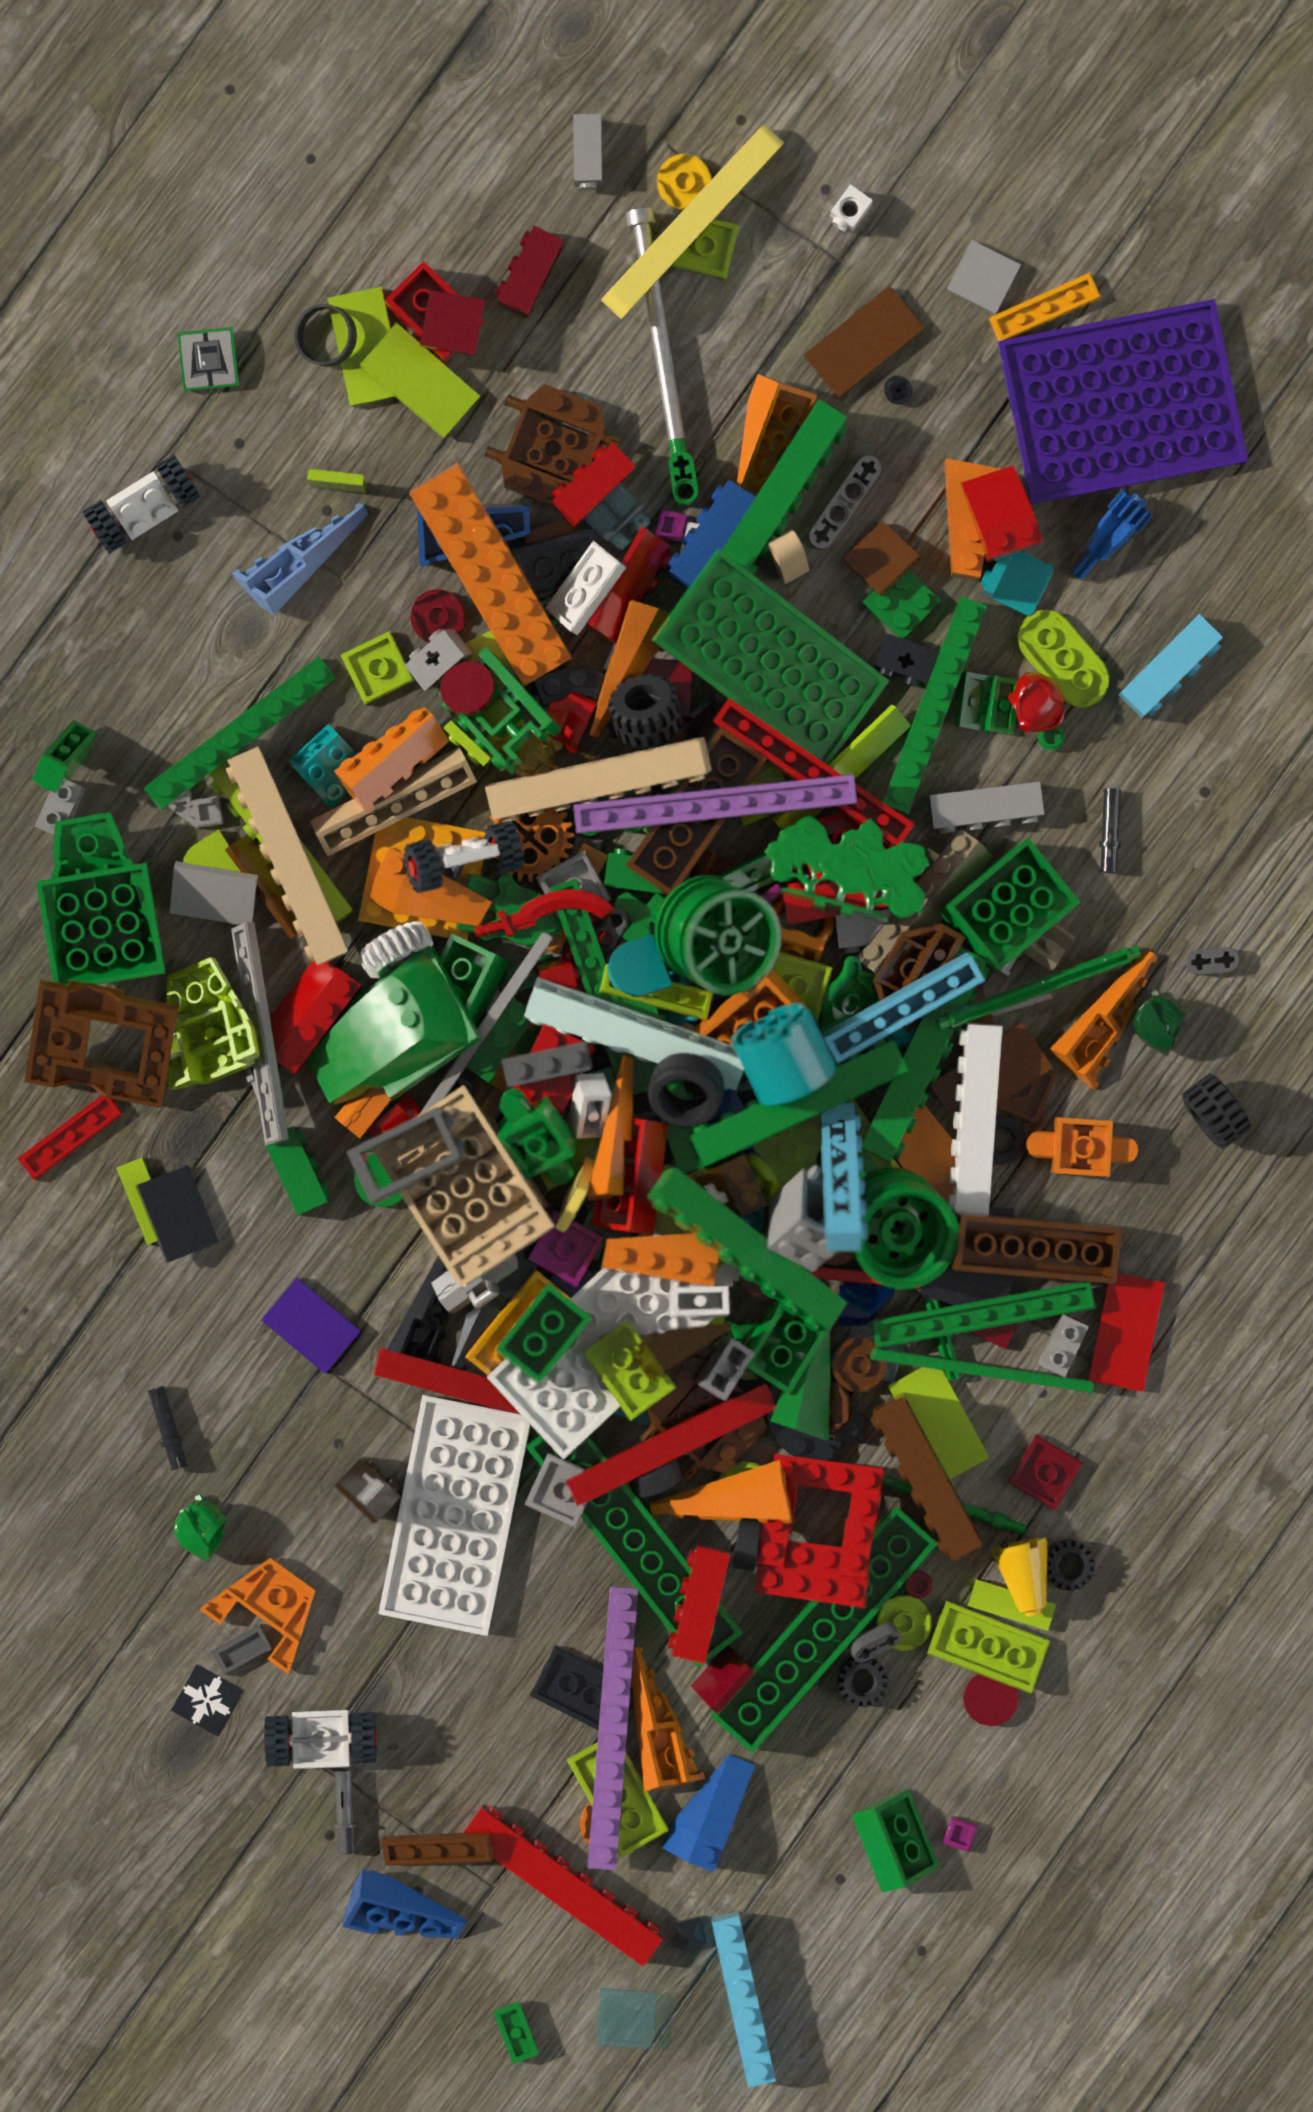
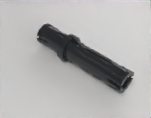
M1105 788L1103 789L1102 841H1099V847L1101 848L1100 872L1118 873V848H1121V842L1118 841L1121 789ZM1110 805H1113L1112 828H1110ZM1109 834L1112 835V837H1111V856H1110V857L1108 856Z
M165 1386L156 1388L160 1399H158L155 1388L147 1392L163 1439L161 1446L166 1449L171 1466L170 1469L173 1471L179 1469L176 1457L178 1458L180 1468L188 1466L181 1445L183 1439L182 1436L178 1435L165 1392Z

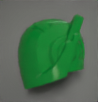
M198 1494L195 1496L196 1501L179 1511L174 1523V1534L182 1548L208 1563L220 1545L224 1536L223 1529L228 1519L215 1505L205 1501L202 1494Z

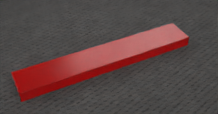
M380 1347L373 1371L375 1376L506 1412L520 1414L486 1376Z

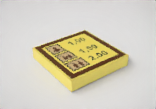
M585 1157L563 1196L556 1229L562 1232L566 1231L588 1193L595 1160Z

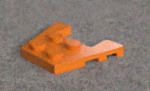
M270 1557L203 1605L200 1611L218 1624H221L236 1602L241 1603L284 1635L268 1660L288 1674L298 1649L316 1589Z

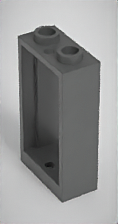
M435 1107L347 1151L371 1203L377 1204L466 1160L463 1155L466 1148L459 1136L455 1137L451 1129L454 1126V1122L448 1111L443 1112L441 1108ZM435 1119L451 1155L381 1189L365 1153Z

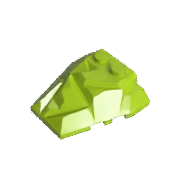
M213 957L207 958L167 976L166 1003L179 1006L167 1077L168 1089L176 1090L188 1088L195 1084H211L255 1064L254 1060L260 1054L254 1026L216 959Z

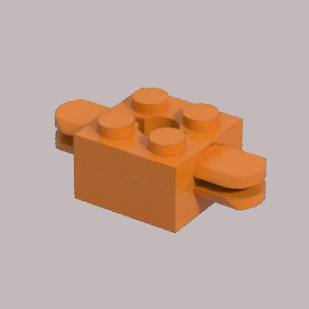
M1057 1117L1054 1121V1132L1035 1131L1029 1135L1026 1141V1149L1031 1156L1052 1159L1051 1173L1110 1177L1111 1163H1129L1136 1158L1138 1153V1146L1135 1140L1130 1137L1112 1136L1113 1121Z

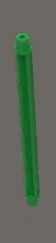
M1137 946L1128 949L1125 947L946 1012L945 1015L935 1019L936 1025L939 1030L947 1027L953 1028L1129 964L1132 960L1141 957L1140 950Z

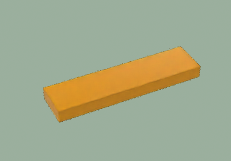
M1089 272L989 317V321L998 341L1012 339L1100 300L1101 295Z

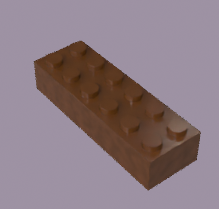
M720 727L707 746L712 770L705 773V778L689 782L688 777L685 778L675 794L750 786L767 758ZM727 818L654 825L627 862L626 868L668 896L675 887L684 882Z
M953 1211L957 1219L959 1237L955 1256L950 1262L949 1268L957 1271L1116 1284L1122 1228L1112 1224Z
M902 1392L874 1407V1415L871 1416V1421L878 1434L884 1432L887 1438L884 1441V1445L891 1458H898L900 1465H898L897 1469L905 1483L910 1481L914 1489L911 1490L912 1498L918 1508L924 1507L927 1513L924 1515V1520L931 1533L937 1531L940 1537L937 1539V1544L944 1557L950 1555L952 1561H955L983 1546L982 1538L904 1393Z

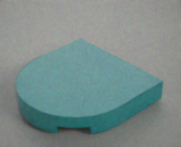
M652 934L623 943L612 953L607 969L609 979L616 989L632 997H643L672 986Z

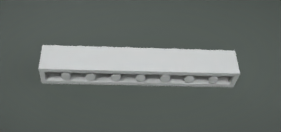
M966 1022L964 1029H960L959 1045H963V1055L958 1057L957 1072L961 1073V1084H957L955 1089V1100L959 1101V1112H954L953 1128L957 1129V1140H952L951 1155L955 1156V1167H951L949 1173V1183L953 1184V1195H949L947 1201L952 1211L989 1214L1002 1026L999 1024Z

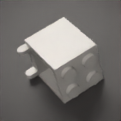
M813 1166L808 1171L802 1169L770 1198L768 1249L811 1271H815L836 1252L826 1251L823 1179L819 1177L821 1169L817 1166Z

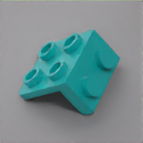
M1022 551L996 559L995 561L997 562L993 570L987 569L980 582L984 586L981 594L1026 616L1032 615L1053 574V567Z

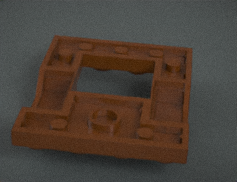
M40 980L24 1082L52 1088L70 1083L94 1088L105 1098L162 1108L179 1006L125 996V990L70 980L69 985ZM91 1020L146 1030L139 1073L113 1069L114 1063L86 1058Z

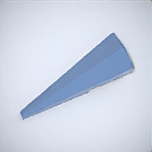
M358 503L355 505L356 509L342 518L339 515L332 517V523L318 530L314 527L278 547L279 551L265 560L259 557L254 560L255 565L243 572L238 569L232 574L260 607L275 615L368 515L367 510L362 504Z

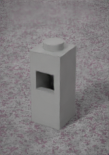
M573 114L574 185L580 186L581 190H595L596 186H602L601 114Z

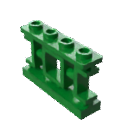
M485 647L478 653L481 658L474 662L480 663L486 668L490 667L508 689L505 691L496 684V690L490 705L481 713L473 715L476 718L474 721L469 716L457 713L461 718L457 723L468 734L472 731L477 736L474 742L483 752L489 750L493 754L490 760L500 771L507 769L513 774L517 771L514 767L517 764L520 766L523 763L515 752L534 734L542 742H545L549 734L555 736L562 729L500 659ZM502 697L513 710L493 728L482 715ZM444 702L441 703V705H442L451 715L454 714L453 712H451V711L448 709V707L444 704ZM521 704L542 725L538 728L531 721L521 730L517 727L516 724L526 715L519 707ZM507 732L510 734L512 739L502 747L509 755L507 759L487 738L489 734L497 741Z

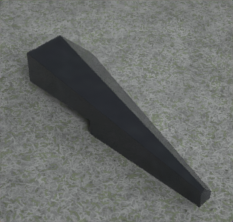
M530 1243L515 1253L518 1260V1268L497 1283L500 1290L498 1296L480 1309H476L472 1301L470 1302L452 1362L454 1367L461 1370L467 1368L466 1363L468 1359L465 1357L532 1271L536 1270L538 1266L527 1261L536 1244ZM487 1287L486 1289H484L483 1291H481V1292L479 1293V1295H480L481 1293H483L484 1291H486V1290L488 1289V1287Z
M439 1255L387 1349L440 1364L441 1358L438 1357L440 1339L445 1337L448 1311L439 1301V1296L436 1295L431 1282L447 1272L448 1269Z

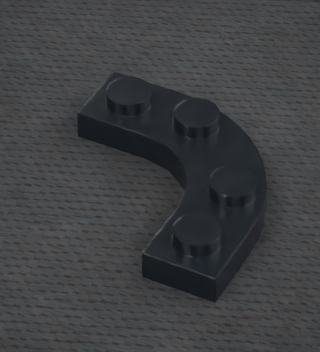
M571 667L539 677L532 682L542 707L565 699L572 691L598 702L605 674L590 668ZM611 718L607 726L612 739L615 740L618 739V736L616 735Z
M770 1385V1393L777 1405L782 1391ZM774 1410L766 1414L768 1425L774 1438L789 1454L795 1457L837 1462L842 1442L832 1439L826 1441L771 1422Z

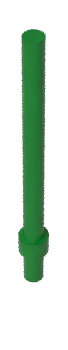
M884 1474L883 1486L911 1495V1490L914 1488L910 1483H905L902 1480ZM962 1502L970 1517L991 1524L990 1527L998 1530L1004 1528L1023 1535L1025 1532L1026 1524L1006 1518V1514L997 1511L992 1513Z

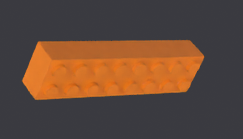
M457 462L410 490V496L523 686L572 658L571 652L460 464Z

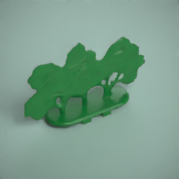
M808 815L798 820L795 825L787 826L784 830H781L778 840L769 843L768 848L764 851L772 861L770 873L774 880L785 882L793 877H797L805 886L804 891L783 888L780 892L790 897L813 903L814 910L825 912L826 907L841 911V917L852 920V916L856 915L879 922H888L886 916L873 911V908L881 903L887 905L894 916L901 920L909 917L913 912L920 913L922 911L926 894L913 881V877L922 874L924 869L929 866L924 848L918 844L901 842L897 846L886 850L882 845L883 832L872 819L861 824L859 830L852 829L844 833L841 843L836 845L831 844L825 827L813 816ZM806 863L810 866L812 880H808L809 875L803 874L802 864ZM793 866L797 867L798 874L792 872ZM822 872L821 878L816 879V873ZM826 879L836 882L839 886L836 900L815 895L816 884ZM882 890L881 898H875L877 891ZM859 892L865 894V909L843 903L846 894Z

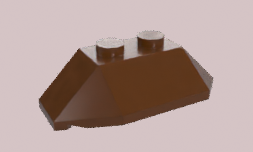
M942 923L901 932L873 979L879 1001L952 961L966 937ZM918 1018L901 1028L910 1033Z

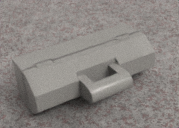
M515 1254L464 1288H459L449 1270L431 1282L436 1295L439 1296V1301L448 1312L455 1314L471 1301L476 1309H480L500 1294L497 1283L518 1268V1260ZM488 1287V1289H487L486 1291H484L483 1293H481V1294L479 1295V1293H480L481 1291H483L484 1289H486V1288Z

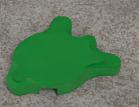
M503 874L499 877L498 881L500 894L491 900L493 903L489 910L496 913V915L497 912L505 910L507 915L520 912V907L530 900L541 896V894L533 890L521 888L510 874ZM552 912L536 920L535 926L514 931L515 936L507 937L505 930L493 934L490 933L481 938L488 941L501 937L516 944L531 945L537 942L543 932L547 931L553 936H557L561 931V923ZM497 916V918L491 922L501 920V918Z
M848 956L844 962L841 974L825 991L822 1001L823 1017L821 1027L850 1013L854 1016L879 1002L876 988H872L875 974L871 971L862 970L859 958Z

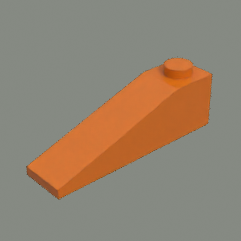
M760 374L757 375L748 399L737 479L738 486L745 490L759 493L777 465L778 458L784 449L788 448L792 437L811 412L817 394Z
M390 847L377 871L369 899L371 902L395 914L443 920L471 926L481 925L493 903L492 901L441 875L443 882L440 889L416 893L412 888L413 885H410V878L406 874L407 868L404 864L406 862L404 854Z

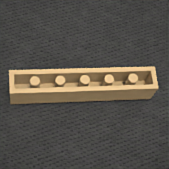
M460 747L415 768L412 772L413 774L408 779L398 780L391 786L393 792L384 799L380 796L372 803L375 808L369 814L353 799L310 820L326 855L329 856L476 783L477 781Z

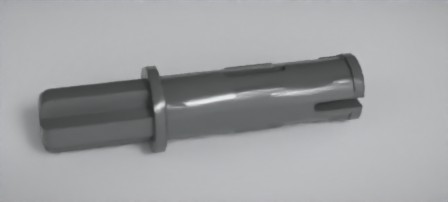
M352 1770L335 1771L337 1824H334V1828H337L338 1854L350 1855L354 1853L353 1827H356L353 1818Z

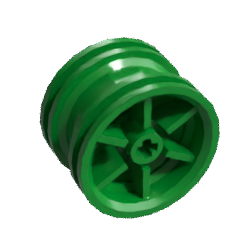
M702 875L684 881L666 897L659 909L655 922V941L662 960L673 971L713 993L732 995L750 990L760 983L771 971L781 947V929L774 909L765 899L723 877ZM730 905H734V911L732 913Z
M900 1167L882 1168L862 1177L864 1178V1195H859L860 1200H865V1217H861V1222H866L867 1236L866 1239H861V1251H849L874 1281L886 1287L913 1289L926 1285L936 1279L949 1266L957 1249L959 1228L956 1216L949 1204L923 1176L909 1169ZM906 1196L901 1204L898 1205V1197ZM878 1208H881V1215L879 1217L873 1216V1213ZM922 1211H927V1218L925 1220L919 1219V1214ZM871 1234H875L876 1236L869 1243L867 1241V1237ZM922 1238L923 1243L920 1246L916 1247V1245ZM895 1251L898 1252V1255L890 1258L889 1252Z

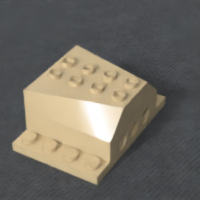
M463 1085L423 1113L435 1107L441 1108L443 1112H449L454 1122V1126L451 1129L455 1137L459 1136L466 1148V1151L463 1152L466 1160L399 1192L459 1288H464L555 1227L545 1211L550 1205L532 1178L527 1180L497 1139L499 1125L492 1114L479 1108L467 1087ZM435 1119L373 1149V1152L393 1183L451 1155Z

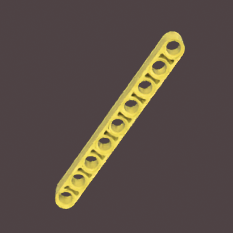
M763 124L606 293L601 301L622 319L779 150L784 142Z

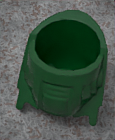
M1154 990L1151 993L1152 996L1138 1008L1134 1017V1030L1141 1041L1165 1056H1169L1180 1032L1179 1025L1187 1011L1172 997L1160 995L1158 990Z

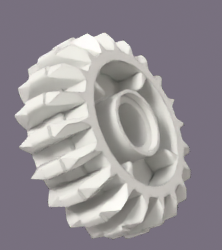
M422 922L406 923L392 930L390 929L378 938L373 939L371 943L362 949L359 958L362 967L370 978H381L388 975L427 946L432 947L433 942L428 929L424 927Z

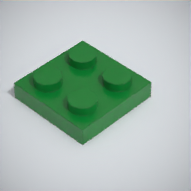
M909 570L882 597L873 590L862 604L895 636L905 639L941 600Z

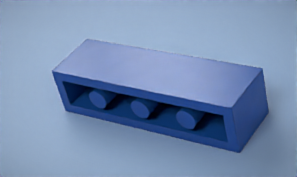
M730 480L727 481L725 486L718 485L711 496L715 500L711 508L704 507L696 520L700 525L695 532L691 529L681 543L685 548L680 555L675 552L667 564V567L670 568L667 577L687 590L717 549L722 551L756 498Z

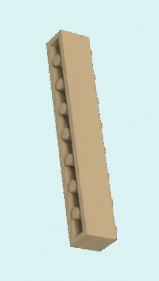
M702 737L497 782L486 786L485 789L493 820L501 818L502 822L519 819L518 814L528 812L529 817L544 814V808L553 806L555 811L571 808V803L581 801V804L598 802L597 797L608 795V799L625 796L624 791L634 789L635 794L652 790L651 785L661 783L662 788L678 784L677 779L688 777L689 782L705 778L704 774L712 769L705 739Z
M256 747L229 759L230 767L226 768L227 774L232 784L238 783L241 793L237 794L243 809L249 808L252 818L248 819L254 835L259 833L263 840V844L259 846L265 860L271 859L275 869L271 870V874L276 885L282 884L286 894L282 896L287 910H293L297 920L293 921L299 937L304 935L308 946L304 947L309 961H316V964L320 966L350 953L261 749Z

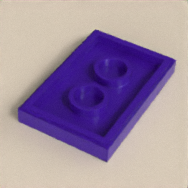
M298 1277L261 1320L324 1374H326L361 1332L360 1329Z

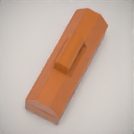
M372 1087L367 1089L364 1094L348 1100L334 1118L362 1139L391 1103L392 1099L388 1097L383 1087L379 1089Z

